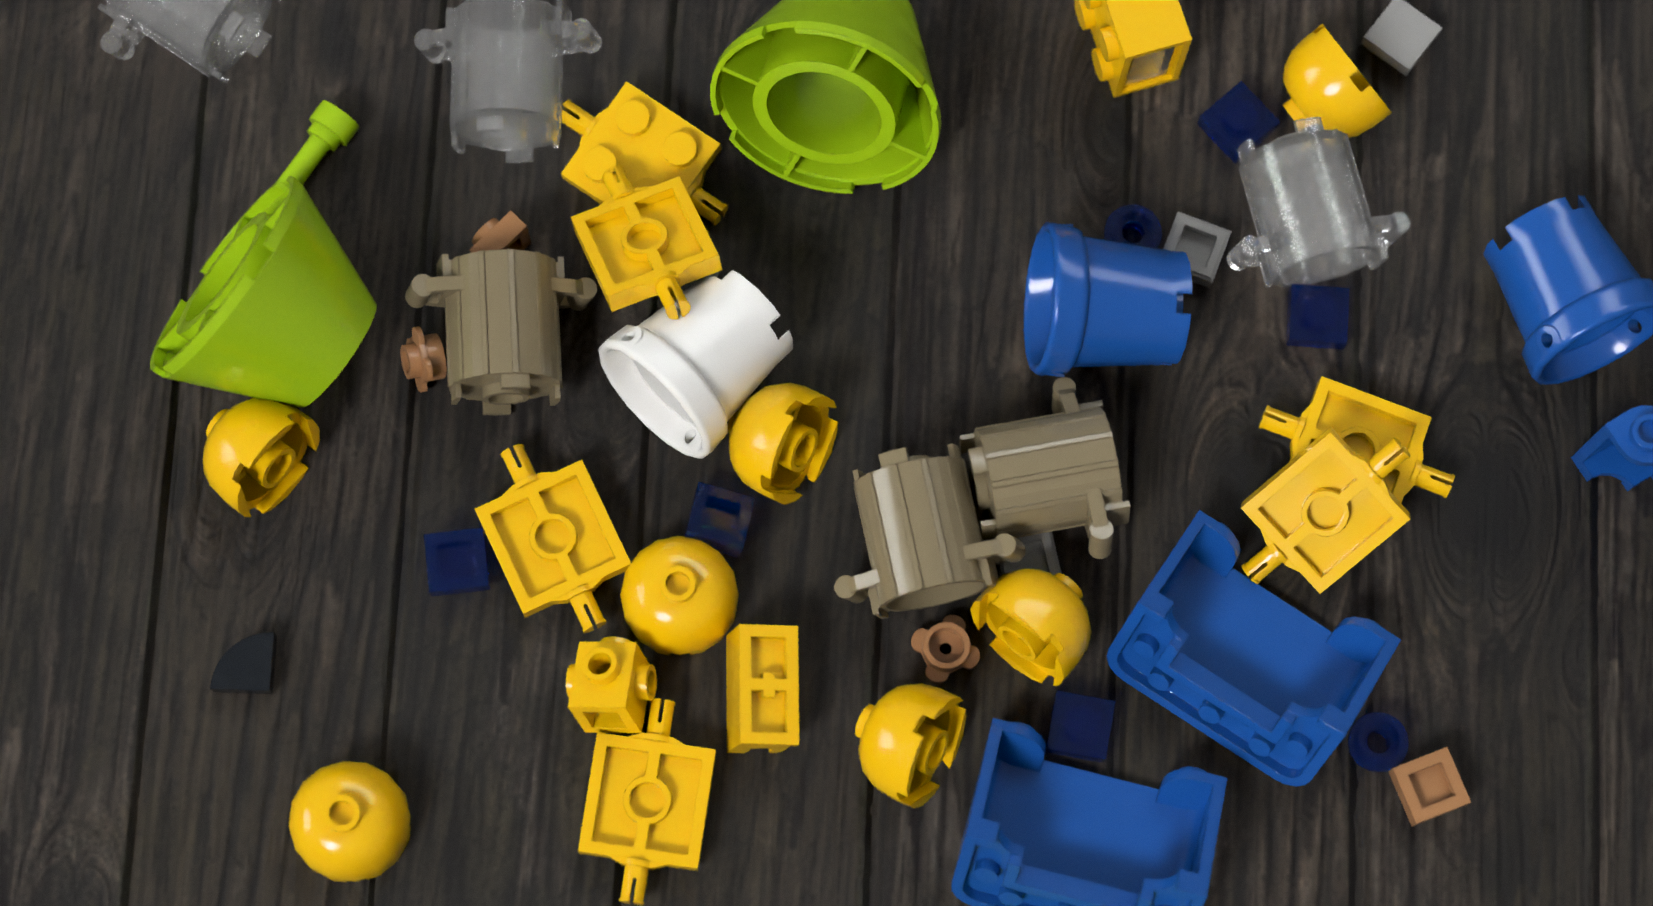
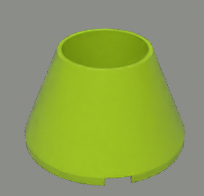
M781 0L724 50L712 75L710 84L711 106L714 115L721 114L732 131L729 140L747 158L766 171L784 180L810 189L840 194H853L855 185L882 183L883 190L895 187L913 178L924 169L935 153L940 137L941 112L915 12L909 0Z
M288 176L286 180L290 183V187L277 181L264 192L238 220L203 265L200 272L205 276L188 303L183 299L179 301L153 350L150 369L157 375L170 380L304 408L314 402L331 385L352 358L372 324L377 304L305 187L293 176Z

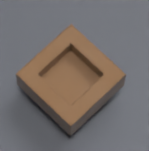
M510 210L500 221L493 218L477 231L472 239L474 246L469 249V252L501 249L524 250L531 244L528 227Z
M1448 747L1401 764L1388 771L1412 827L1471 803Z

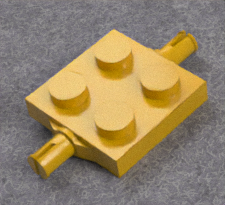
M625 82L608 108L597 114L596 117L573 103L570 99H567L562 104L565 111L561 108L558 110L556 120L561 121L582 135L578 150L561 172V175L565 181L598 203L602 204L611 197L606 185L602 181L604 171L610 168L617 182L613 166H621L625 169L632 188L654 186L680 176L698 214L712 222L713 225H717L720 222V214L722 216L725 215L729 205L724 204L702 189L705 173L722 150L721 144L629 82Z
M613 166L617 182L611 169L608 168L602 175V181L606 185L611 197L598 207L571 216V221L575 234L611 311L614 312L658 295L668 318L679 319L675 302L682 317L686 316L691 309V305L686 299L681 286L722 271L719 254L680 176L654 186L632 188L623 167Z
M1321 376L1317 383L1310 405L1300 417L1267 405L1258 426L1259 429L1262 428L1291 439L1289 462L1330 427L1354 452L1366 457L1368 460L1391 442V439L1397 438L1401 442V447L1405 446L1411 457L1403 461L1384 478L1389 491L1400 503H1402L1404 496L1413 486L1447 498L1452 488L1451 484L1455 479L1454 474H1448L1422 464L1423 441L1432 417Z
M1332 427L1326 430L1242 501L1241 509L1259 527L1267 545L1248 562L1241 565L1247 576L1251 574V581L1258 585L1263 578L1281 563H1284L1287 567L1300 572L1319 594L1325 591L1410 520V512L1389 491L1384 478L1403 461L1411 457L1405 446L1401 447V442L1394 437L1391 439V442L1368 460L1366 457L1354 452Z
M524 444L513 446L522 466L521 468L518 467L510 448H507L500 455L515 484L501 497L475 508L486 536L525 618L554 604L571 603L583 628V633L592 632L594 628L587 615L586 608L589 609L597 628L607 623L592 592L604 581L626 572L631 564L629 557L583 460H579L555 472L536 474L524 449Z
M654 698L650 701L646 733L621 736L597 732L578 847L579 854L610 858L625 866L619 902L630 904L633 881L636 880L633 899L635 905L645 904L644 898L649 870L673 867L698 871L716 758V749L685 745L677 739L670 737L676 702L665 699L662 721L659 723L662 704L660 698Z

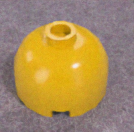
M1323 24L1307 35L1291 51L1284 66L1283 83L1291 98L1283 104V107L1303 132L1313 125L1315 129L1326 137L1336 139L1355 137L1371 129L1392 113Z
M794 383L765 386L748 398L728 422L730 460L741 481L756 492L783 505L795 502L802 497V494L794 490L800 486L806 475L809 481L815 483L831 455L837 435L838 421L828 417V407L836 408L835 401L808 387Z
M251 398L232 406L230 409L221 410L212 418L206 430L207 439L203 450V471L209 485L229 506L244 517H252L249 510L256 508L263 514L272 510L288 497L307 472L308 467L300 461L306 452L307 446L317 451L320 442L319 426L297 407L273 400Z
M674 536L656 540L636 555L624 574L620 597L625 621L638 641L660 654L683 655L690 653V655L705 652L723 639L735 621L739 593L734 571L719 551L700 539Z
M1030 568L1017 569L1005 573L998 578L996 586H988L970 609L977 629L980 630L987 623L990 630L996 635L995 639L989 644L993 650L1014 669L1039 683H1043L1050 675L1054 677L1053 686H1059L1074 670L1089 645L1091 627L1088 611L1081 600L1083 593L1071 578L1062 573L1052 575L1040 569Z
M909 684L894 688L882 696L876 705L869 704L863 709L855 727V735L860 738L859 758L863 773L879 791L913 809L923 806L934 796L940 785L930 780L941 761L949 769L951 768L963 737L966 709L957 706V704L963 701L961 697L938 687L926 684Z
M341 761L321 767L301 784L291 803L289 830L295 850L313 871L332 881L357 882L380 876L399 860L410 839L411 815L405 793L388 773L369 763Z

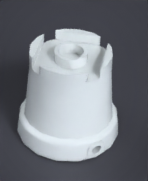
M733 270L722 280L717 278L719 272L698 279L685 289L683 293L691 305V309L686 316L682 317L675 302L679 319H670L666 315V310L663 306L640 325L624 326L609 337L598 349L601 366L610 384L628 408L666 444L684 455L703 459L717 447L728 432L727 422L774 367L793 350V338L790 331L788 330L778 339L770 327L780 316L774 305L757 287Z

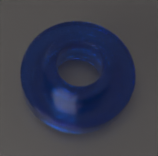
M1125 205L1116 209L1109 216L1104 227V239L1158 248L1162 237L1161 224L1156 215L1140 205ZM1127 227L1137 228L1142 234V240L1137 243H1130L1124 239L1122 231Z
M1373 712L1362 716L1354 723L1348 735V748L1352 758L1359 766L1371 772L1391 770L1403 761L1408 751L1409 740L1406 729L1398 719L1387 713ZM1378 733L1386 739L1387 749L1384 753H1375L1368 747L1367 738L1369 734Z

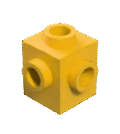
M605 637L600 642H579L575 664H570L567 669L566 691L569 697L568 708L584 732L642 733L647 701L654 699L657 689V674L654 665L649 664L637 642H632L622 637Z

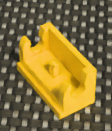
M739 624L726 635L727 753L749 752L750 749L759 748L769 749V753H778L785 751L791 746L799 745L798 626Z

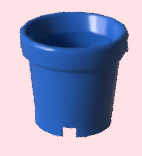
M1578 195L1577 209H1572L1566 197L1558 198L1536 207L1505 227L1512 241L1501 250H1499L1494 239L1486 245L1483 255L1496 276L1524 339L1525 345L1522 349V356L1531 377L1538 384L1555 385L1580 378L1628 354L1653 335V280L1640 277L1600 222L1585 196ZM1638 322L1641 324L1642 330L1638 328Z
M1044 223L1038 231L1033 244L1026 278L1024 343L1030 370L1039 376L1065 377V374L1072 367L1178 364L1186 347L1191 322V314L1183 313V294H1192L1191 266L1186 252L1087 237L1083 235L1081 230L1073 227V224Z

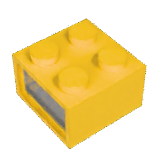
M1074 0L1079 24L1082 30L1091 29L1097 47L1092 49V60L1097 77L1101 82L1108 80L1114 98L1178 80L1192 42L1179 0Z

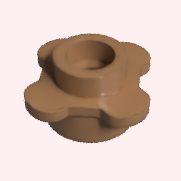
M420 326L413 327L412 337L407 338L406 344L401 346V363L407 379L415 378L417 389L422 393L427 392V383L429 381L440 380L446 377V357L441 339L437 333L424 335Z
M947 615L941 623L935 624L929 630L920 628L912 636L911 646L914 651L921 653L927 665L925 675L934 683H944L947 681L949 674L961 668L973 669L980 660L979 649L970 645L969 636L965 631V621L957 615ZM942 644L950 645L951 652L949 654L941 653L940 646Z

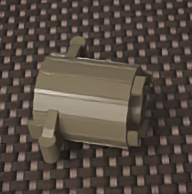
M514 249L482 250L456 256L452 260H449L448 254H442L436 264V277L419 274L413 278L405 293L408 305L413 308H421L424 305L445 308L447 378L451 394V405H457L461 398H465L466 400L482 401L483 415H511V404L522 403L529 399L549 395L550 406H555L560 402L562 365L559 309L572 308L576 311L584 310L597 293V284L594 280L588 277L578 280L565 278L564 256H558L557 262H555L554 258L540 252Z
M1061 377L1054 381L1052 411L1054 414L977 427L974 433L960 435V453L969 454V479L982 540L995 539L1002 533L1019 538L1085 526L1089 539L1088 551L1090 555L1096 559H1104L1110 555L1113 542V526L1129 523L1130 503L1129 501L1123 502L1119 463L1112 431L1105 411H1103L1102 400L1078 404L1075 382L1071 378Z
M948 444L949 456L929 457L928 455L908 456L907 448L903 447L878 454L881 469L869 472L866 475L858 469L852 470L854 490L872 570L855 576L843 575L839 577L834 585V590L839 597L853 603H861L869 597L873 615L886 619L889 618V611L899 612L924 609L977 595L988 586H996L998 580L997 564L1006 561L1018 562L1024 557L1026 553L1024 544L1010 534L1002 533L994 540H982L965 460L961 457L958 445Z

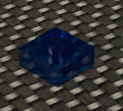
M1240 81L1199 117L1197 125L1237 164L1273 133L1280 121Z
M1292 284L1288 290L1286 345L1344 350L1348 340L1350 288Z
M699 482L693 496L684 537L700 539L720 553L739 558L744 548L755 498Z
M483 528L424 534L429 593L432 597L491 590L486 539Z
M1057 690L1054 696L1046 752L1104 763L1116 701Z

